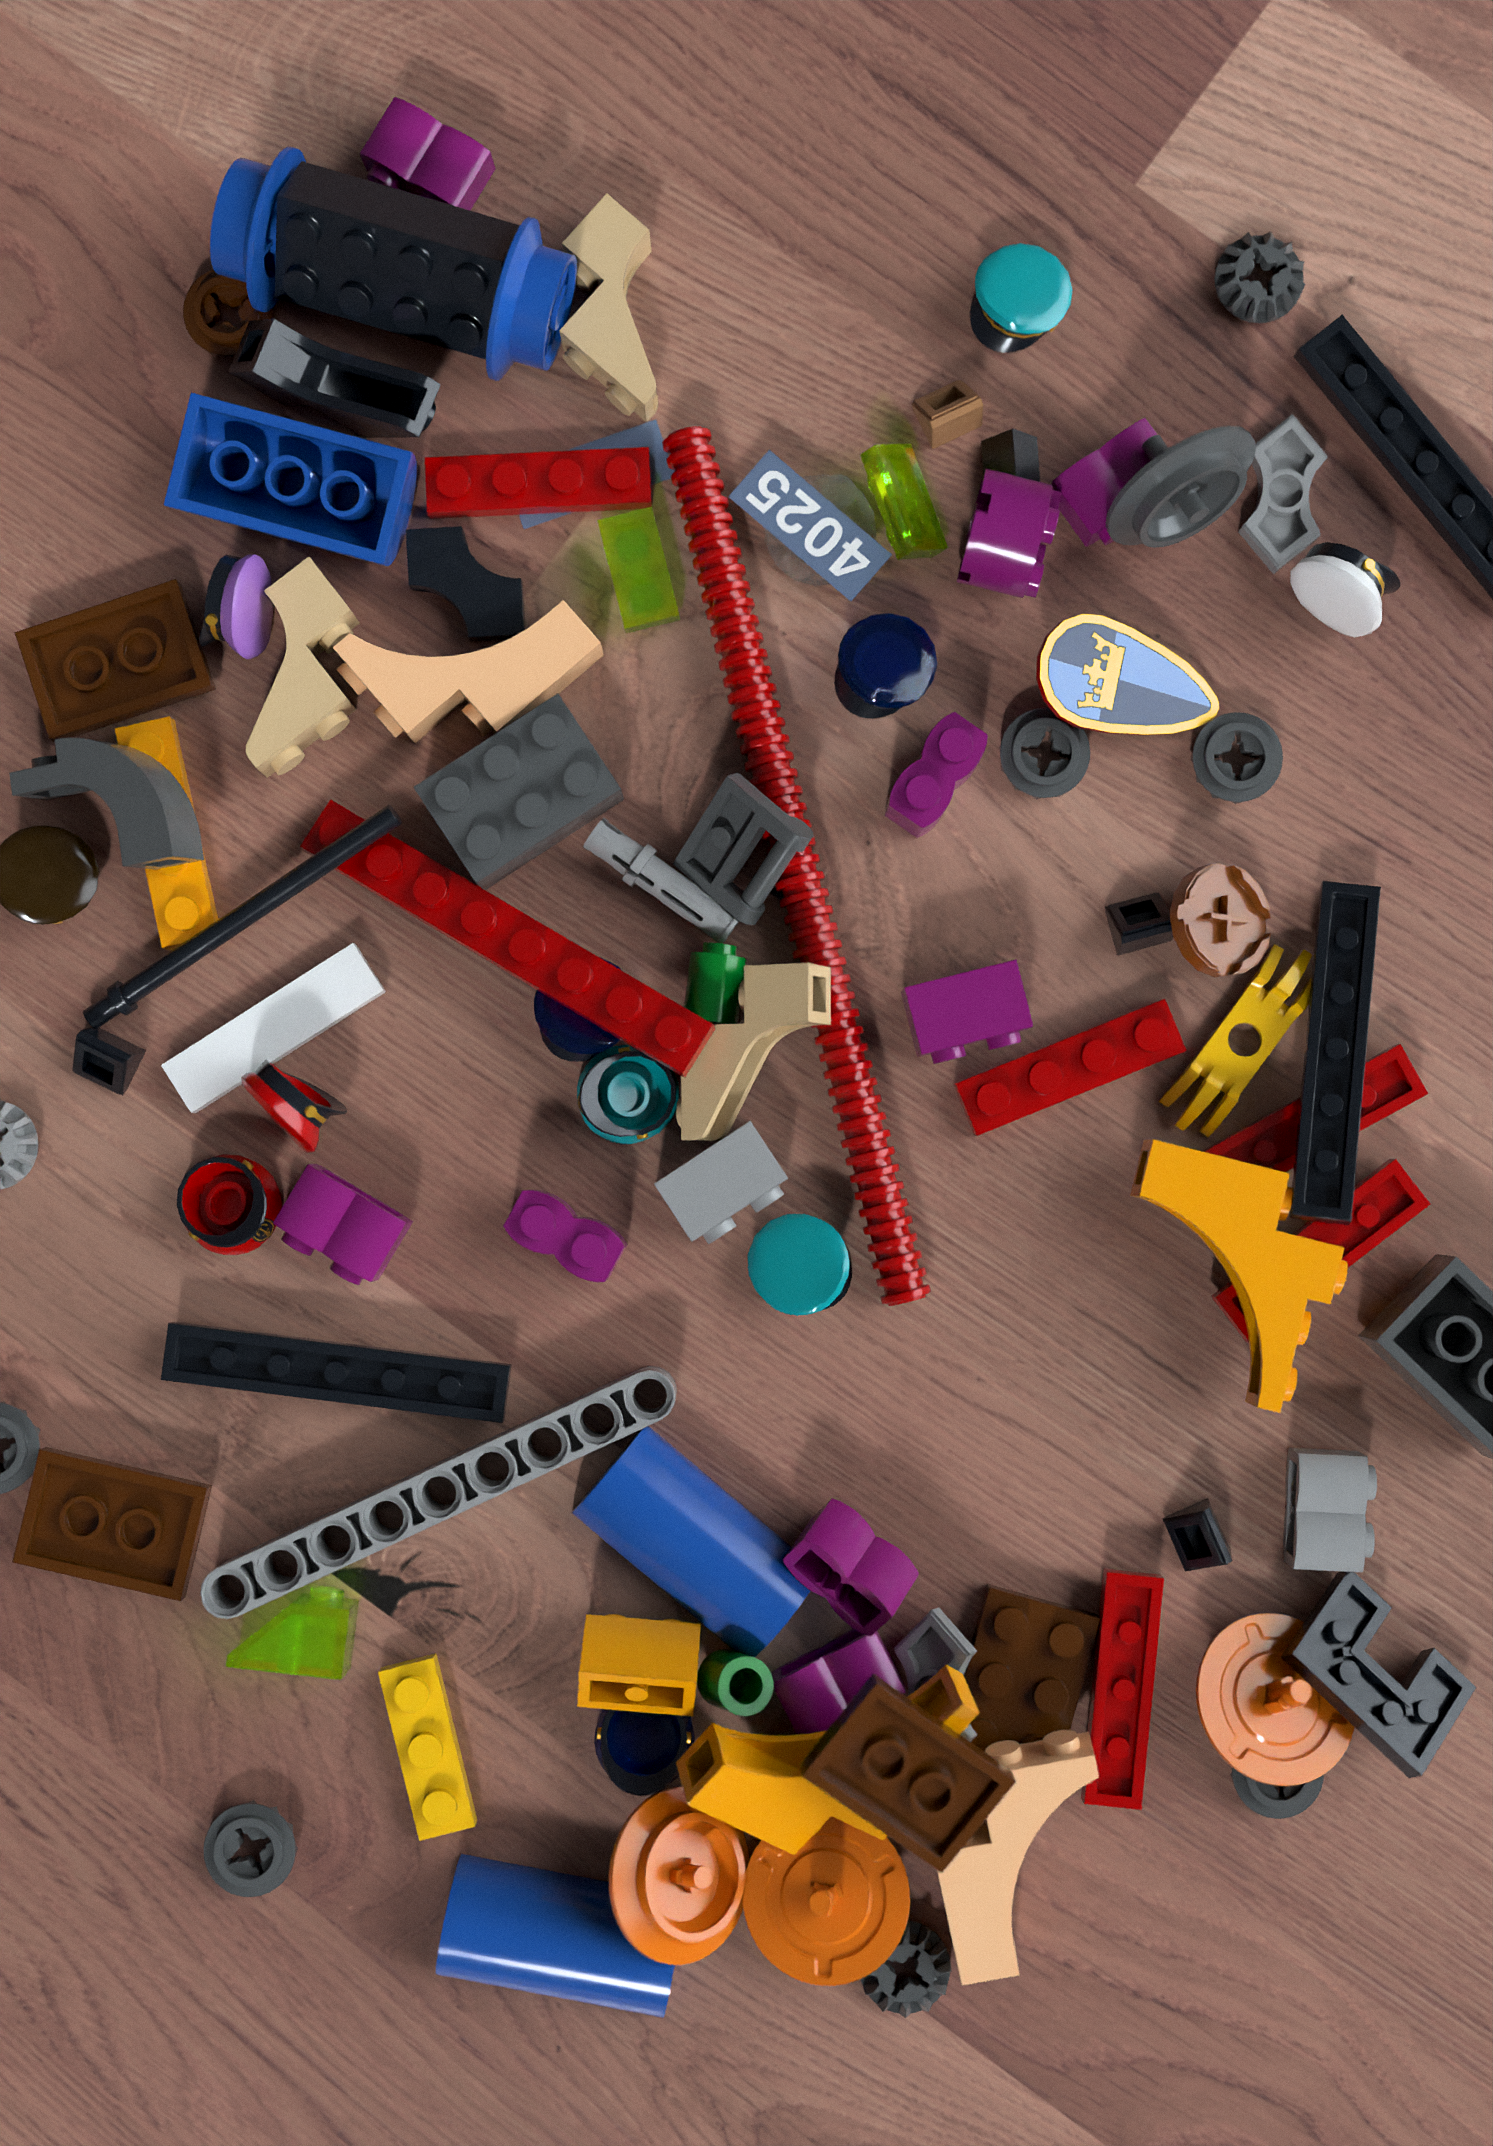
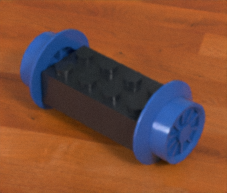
M286 147L277 155L271 166L242 157L236 159L231 164L222 181L211 224L210 258L214 271L218 275L245 282L251 306L257 311L267 312L276 305L279 299L485 359L487 375L491 380L499 381L514 362L548 371L560 349L562 341L559 330L569 319L576 285L577 259L575 255L543 246L540 225L536 218L527 217L521 225L307 163L299 149Z

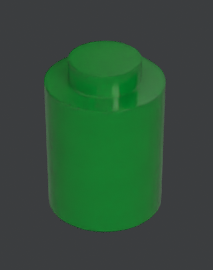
M703 942L702 952H690L684 1007L712 1024H739L741 1008L738 992L739 986L744 980V965H746L747 959L736 956L737 946Z
M728 1649L717 1650L709 1654L702 1661L697 1673V1687L702 1698L710 1705L738 1716H752L759 1713L767 1706L772 1697L774 1683L769 1668L761 1660Z

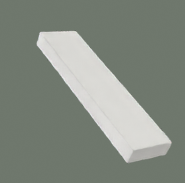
M352 943L161 1066L189 1111L196 1114L242 1084L241 1077L246 1073L255 1072L266 1059L272 1064L276 1063L386 991L357 945Z

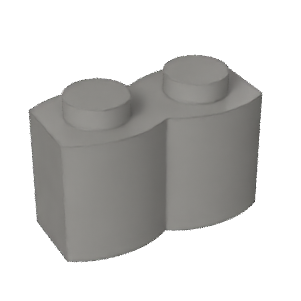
M1289 1448L1286 1464L1287 1505L1284 1517L1283 1553L1284 1562L1292 1569L1363 1572L1365 1558L1372 1557L1375 1546L1373 1526L1371 1523H1366L1365 1518L1367 1500H1374L1377 1491L1376 1470L1373 1465H1368V1457L1353 1450Z

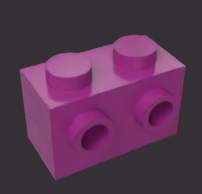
M1017 959L904 987L901 991L917 1057L931 1054L933 1064L967 1056L965 1045L985 1040L988 1050L1021 1043L1020 1032L1034 1027Z

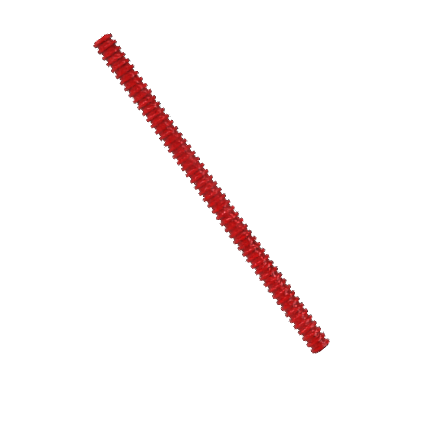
M701 426L682 428L669 434L662 441L664 452L670 453L666 459L668 468L675 470L671 475L672 485L679 487L675 492L677 502L683 504L679 509L681 519L688 521L684 525V532L686 536L692 537L688 547L691 553L696 554V557L692 560L693 567L701 572L697 576L698 586L705 588V591L701 593L703 603L709 604V608L705 611L706 618L714 623L710 627L711 637L718 638V642L714 644L716 654L722 655V659L718 662L719 669L727 674L723 678V684L725 688L731 689V693L727 695L728 704L735 705V710L731 713L732 720L739 722L740 727L736 729L737 738L744 740V744L740 746L741 755L748 756L749 760L744 764L746 772L753 775V778L749 780L753 786L786 814L800 819L811 828V821L803 817V813L807 811L806 803L799 801V796L803 794L802 786L795 785L794 782L798 778V771L790 766V762L794 760V755L792 751H787L785 747L790 743L788 734H782L781 731L785 727V720L777 715V712L781 710V704L779 700H773L772 696L777 692L776 685L768 680L772 676V669L770 666L764 665V661L768 659L766 649L760 648V644L764 641L763 634L755 630L759 625V619L757 615L751 614V611L755 608L753 598L747 597V594L751 591L750 584L742 579L746 575L745 565L738 563V560L742 557V552L739 547L734 546V543L738 540L737 533L729 528L733 524L732 514L725 512L729 507L727 497L721 495L725 490L723 480L717 478L720 474V467L718 463L712 461L716 457L715 447L708 445L712 440V435L709 429ZM765 831L762 837L763 840L770 842V847L766 849L768 855L777 839L768 831ZM813 837L803 852L795 853L780 876L779 881L775 884L776 891L783 893L784 898L779 900V904L782 909H787L788 915L784 917V923L792 928V933L788 934V939L790 943H795L797 950L792 952L794 960H800V963H811L831 968V1025L811 1026V1028H817L819 1036L814 1038L815 1044L822 1045L823 1053L819 1054L820 1062H826L828 1069L823 1072L824 1079L831 1080L832 1088H829L827 1091L829 1097L835 1096L837 1105L832 1106L833 1114L839 1113L841 1122L836 1124L838 1131H844L845 1140L841 1141L842 1148H848L850 1157L845 1158L847 1166H853L854 1174L849 1177L851 1183L857 1182L859 1191L854 1192L855 1200H861L863 1206L862 1209L858 1210L859 1217H866L867 1226L863 1227V1232L865 1235L870 1234L872 1243L867 1244L869 1252H874L876 1260L871 1263L873 1269H879L881 1277L876 1279L878 1287L884 1288L885 1294L880 1296L881 1303L894 1306L927 1297L926 1294L930 1293L931 1289L930 1285H923L922 1277L926 1275L925 1267H919L917 1259L922 1258L921 1251L914 1250L913 1242L918 1239L916 1233H910L908 1225L913 1223L912 1216L905 1215L904 1207L908 1206L909 1203L907 1198H901L899 1190L904 1188L903 1181H897L895 1172L900 1171L898 1163L892 1164L890 1155L895 1154L894 1146L888 1147L886 1138L891 1136L890 1130L883 1129L882 1120L886 1119L885 1112H879L877 1103L882 1102L881 1095L874 1094L873 1086H876L878 1083L876 1077L870 1078L868 1069L873 1067L872 1060L865 1059L864 1052L868 1051L869 1048L867 1043H861L860 1035L864 1033V1028L862 1025L857 1026L855 1020L856 1017L860 1016L858 1008H852L851 1001L856 997L854 991H848L847 983L851 982L850 974L843 973L842 967L847 962L845 957H839L838 949L842 948V942L840 939L834 938L833 933L838 930L836 922H830L829 915L833 914L834 911L832 905H826L825 898L829 896L828 888L821 887L820 881L824 880L825 876L823 871H817L816 864L820 863V856L812 852V847L816 845L815 837Z

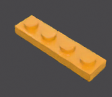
M168 716L114 728L118 745L128 746L151 756L172 773L184 789L194 809L175 720ZM205 856L204 860L156 870L145 869L163 949L177 948L218 920Z

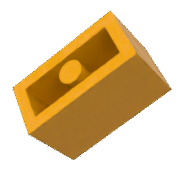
M586 1614L579 1666L577 1707L693 1716L701 1624L686 1623L676 1619L650 1620L626 1618L618 1614H608L605 1616Z

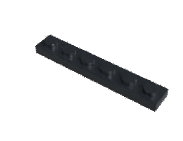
M1343 315L1339 316L1300 347L1294 358L1493 599V497Z
M1323 881L1320 887L1292 1181L1293 1199L1289 1218L1341 1225H1349L1352 1220L1381 887Z
M170 1322L167 1329L161 1380L503 1423L505 1421L512 1364Z

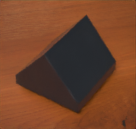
M1013 428L981 441L983 477L987 468L1040 482L1036 436Z
M1159 892L1105 907L1117 956L1167 943L1173 939L1170 911Z
M87 1028L81 1030L76 1036L72 1071L123 1096L147 1050L101 1028Z
M1208 1498L1163 1518V1522L1185 1572L1227 1565L1232 1561L1231 1550Z

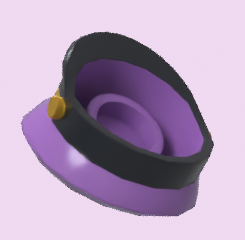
M226 554L218 561L207 588L204 620L199 636V642L202 647H205L215 639L226 641L233 651L245 659L255 658L265 650L270 641L273 603L264 592L272 583L270 572L262 557L256 554H248L240 558Z

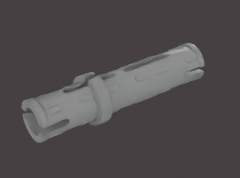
M603 818L597 824L584 843L583 848L591 851L623 874L622 881L631 887L637 884L675 913L705 932L717 943H724L738 924L739 920L734 918L698 885L655 856L657 853L655 848L649 844L645 847L641 846L609 823L606 818Z

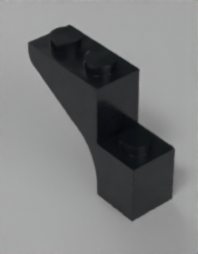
M276 319L249 321L228 371L229 374L284 406L310 405L364 438L420 437L421 432L429 426L436 411L434 400L441 386L435 380L419 372L348 354L322 345L294 331Z

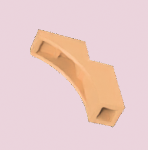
M564 600L529 628L512 638L471 653L437 657L406 655L375 646L351 633L333 647L344 661L336 669L358 695L366 689L370 691L381 704L373 713L395 738L404 731L415 744L465 701L469 704L462 709V712L483 736L490 730L496 734L557 693L559 694L604 655L601 642Z
M1059 1730L1047 1734L1040 1741L1024 1744L1011 1740L1000 1741L991 1744L984 1751L1011 1770L1016 1783L944 1872L938 1871L962 1985L1019 1975L1016 1946L1012 1932V1903L1018 1872L1029 1845L1049 1815L1078 1789L1099 1778L1089 1732L1077 1734L1073 1730Z

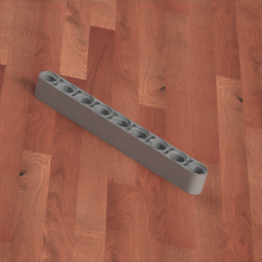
M647 1366L640 1368L234 1556L206 1576L200 1592L202 1604L209 1613L217 1618L230 1619L238 1617L656 1423L666 1417L675 1404L677 1394L675 1380L668 1371L661 1367ZM655 1379L663 1384L667 1393V1399L664 1404L653 1409L645 1408L639 1404L635 1397V1387L642 1380ZM600 1403L610 1408L614 1415V1425L611 1429L599 1433L590 1430L586 1426L583 1413L584 1409L590 1404ZM545 1427L556 1431L561 1438V1451L550 1457L537 1453L531 1441L532 1433L536 1429ZM496 1452L505 1457L509 1465V1473L505 1479L498 1481L490 1480L482 1473L480 1459L484 1453ZM441 1476L452 1481L456 1489V1499L453 1503L439 1504L431 1498L428 1491V1484L431 1478ZM391 1501L401 1508L404 1516L401 1527L392 1529L380 1523L376 1514L379 1502ZM327 1526H340L347 1531L351 1540L349 1551L340 1553L328 1547L324 1537ZM285 1550L293 1554L298 1564L296 1576H283L277 1572L272 1561L275 1551ZM223 1575H234L242 1581L245 1588L243 1600L235 1601L225 1596L220 1585Z

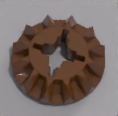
M211 270L200 276L188 290L183 304V319L185 327L195 344H198L214 357L222 355L234 358L249 321L272 319L274 307L267 312L255 310L249 301L245 282L218 275L214 270ZM217 298L223 304L227 303L232 309L240 304L242 305L238 310L242 328L238 329L236 325L232 326L227 321L220 325L217 324L222 318L218 310L219 306L215 301Z

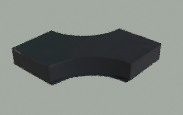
M462 526L406 529L408 582L411 590L433 593L450 602L464 618L470 642L506 640L526 629L522 579L500 576L483 567L470 553Z

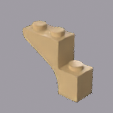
M606 193L562 242L563 252L575 255L577 259L576 285L586 293H590L593 289L595 290L559 330L563 350L565 351L562 357L570 368L582 378L587 380L592 375L607 388L605 391L606 397L619 411L627 416H630L634 411L645 422H648L658 409L656 381L626 297L636 270L651 253L650 231Z
M307 557L264 590L279 612L286 633V652L283 662L246 744L247 757L255 768L267 778L274 772L277 775H283L296 767L305 757L304 749L319 738L326 741L339 734L350 722L347 716L356 710L317 660L316 656L324 650L328 654L335 652L333 647L349 633L354 634L352 629L359 624V621L310 557Z
M811 963L744 965V980L741 982L738 992L739 1005L744 1013V1023L713 1024L715 1031L687 1076L685 1078L681 1076V1097L678 1099L676 1106V1118L681 1128V1140L719 1141L725 1138L773 1046L784 1036L798 1029L817 1025H831L830 967Z

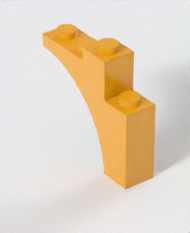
M1154 1139L1143 1140L1130 1196L1144 1199L1178 1218L1201 1238L1219 1260L1236 1290L1248 1331L1250 1370L1245 1402L1257 1408L1280 1413L1283 1401L1289 1402L1292 1399L1297 1384L1298 1371L1297 1368L1292 1367L1297 1344L1303 1345L1305 1343L1311 1326V1312L1305 1310L1307 1301L1309 1299L1331 1305L1333 1294L1338 1295L1341 1293L1348 1270L1347 1261L1342 1260L1344 1247L1276 1231L1278 1220L1285 1221L1292 1205L1293 1188L1287 1186L1290 1173Z
M946 1664L930 1680L907 1696L959 1734L980 1713L963 1674ZM712 1723L676 1762L687 1805L793 1855L822 1828L823 1824L831 1816L882 1841L887 1837L886 1834L802 1777L799 1765L826 1731L787 1736L759 1735L728 1729Z

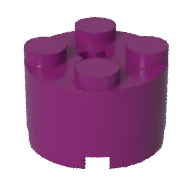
M986 468L966 538V550L964 557L961 558L956 582L1023 598L1024 595L1036 598L1044 570V564L1042 563L1046 551V545L1040 542L1050 545L1052 543L1060 514L1058 507L1062 492L1053 490V485Z

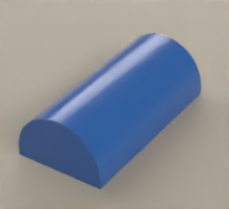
M191 392L164 506L376 564L390 566L401 548L410 520L416 489L417 461L414 453L411 451Z
M650 1426L639 1430L571 1512L731 1649L745 1655L756 1657L782 1630L811 1591L791 1574L783 1562V1558L791 1546Z
M466 1854L460 1855L440 1937L435 1971L437 1975L664 2018L675 1965L651 1960L629 1943L613 1913L609 1882Z

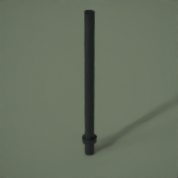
M387 805L124 984L116 981L107 987L106 996L83 1011L86 1021L94 1029H98L120 1013L126 1016L138 1008L137 1002L401 825L402 821L391 805Z

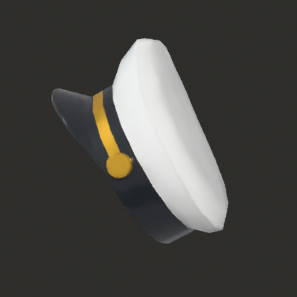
M1325 542L1316 544L1306 557L1290 571V583L1299 602L1313 616L1330 628L1352 637L1370 634L1380 626L1382 621V595L1394 593L1400 587V580L1397 574L1389 567L1371 559L1357 549L1339 543Z

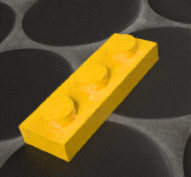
M437 1653L381 1667L378 1675L419 1841L475 1827L478 1820Z

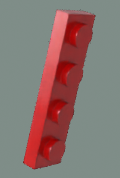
M649 447L424 457L426 507L429 519L652 509Z
M1162 999L953 1085L974 1136H978L1187 1050L1167 1001Z
M1401 1044L1394 1045L1365 1061L1359 1132L1428 1094ZM1300 1097L1202 1150V1152L1282 1172L1293 1169Z
M1389 1159L1354 1186L1352 1220L1349 1225L1308 1221L1292 1233V1235L1344 1247L1342 1260L1347 1261L1349 1268L1431 1204L1397 1159ZM1230 1281L1211 1297L1245 1342L1249 1343L1244 1313L1236 1290Z
M1103 1569L1099 1609L1100 1622L1097 1630L1087 1730L1090 1735L1099 1778L1082 1787L1081 1799L1084 1804L1142 1810L1164 1577L1160 1574Z

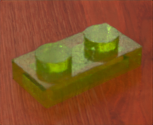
M875 444L861 453L860 456L867 473L868 486L877 501L886 527L887 539L894 549L897 560L931 558L948 549L912 445Z
M652 506L597 520L625 633L679 621L680 615Z

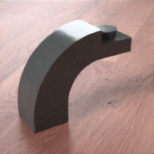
M85 738L54 739L55 756L34 758L31 760L32 768L9 773L13 796L50 800L88 791H94L108 805L114 816L118 830L123 867L156 870L204 860L198 821L184 789L172 773L160 762L137 749Z

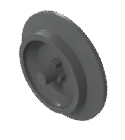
M1238 426L1217 427L1195 434L1169 448L1160 435H1154L1143 443L1142 449L1150 462L1127 482L1112 502L1105 522L1109 536L1113 541L1122 545L1144 544L1148 547L1159 548L1181 542L1211 525L1235 503L1246 485L1247 471L1252 464L1256 452L1255 440L1250 432Z

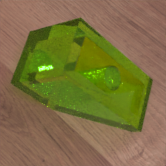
M311 1587L309 1594L302 1593L239 1643L227 1655L226 1667L342 1680L351 1668L359 1600L344 1598L345 1591L339 1588Z

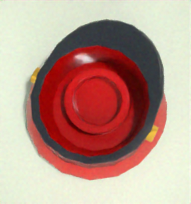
M267 1059L255 1072L246 1073L241 1077L242 1086L305 1153L316 1151L319 1141V1128L330 1116L347 1113L346 1107L332 1095L305 1080L279 1070Z
M222 1154L197 1163L185 1174L178 1188L176 1206L181 1222L189 1232L188 1235L202 1247L222 1255H240L259 1248L273 1234L276 1228L273 1222L282 1209V1201L278 1185L266 1168L241 1155Z

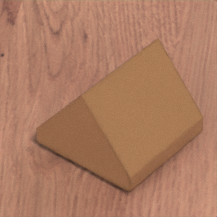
M962 380L952 382L911 403L932 450L982 426V399Z

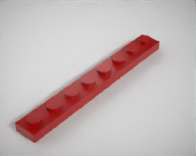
M330 799L300 847L307 854L313 856L365 821V819ZM389 833L334 869L684 1078L715 1031L712 1023Z

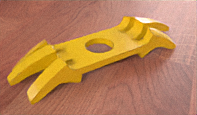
M1273 944L1260 968L1244 988L1242 995L1198 1055L1191 1060L1181 1076L1158 1101L1168 1108L1200 1075L1205 1078L1174 1125L1178 1129L1184 1131L1205 1110L1221 1090L1225 1095L1199 1131L1209 1138L1236 1105L1239 1096L1288 1028L1305 1011L1310 1000L1311 979L1290 1006L1286 1005L1284 1001L1291 996L1309 964L1312 954L1307 950H1302L1275 985L1267 991L1263 986L1269 982L1284 951L1278 945ZM1240 1023L1252 1025L1260 1035L1259 1048L1254 1054L1247 1057L1235 1054L1228 1043L1231 1029Z

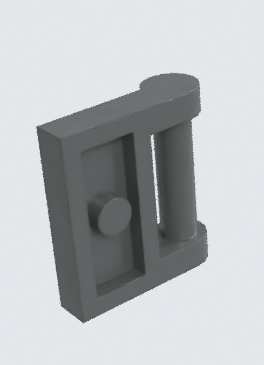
M735 773L725 778L674 860L673 865L734 918L744 924L755 925L765 911L763 902L795 853L803 852L814 834L806 823L786 814L741 774ZM765 831H768L777 841L746 889L741 890L733 881Z

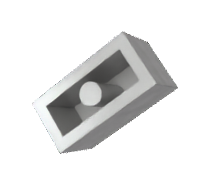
M749 1121L654 1185L691 1242L703 1236L706 1242L710 1244L737 1226L731 1216L750 1204L757 1213L782 1197L784 1193L779 1184L787 1180L788 1177L752 1122Z

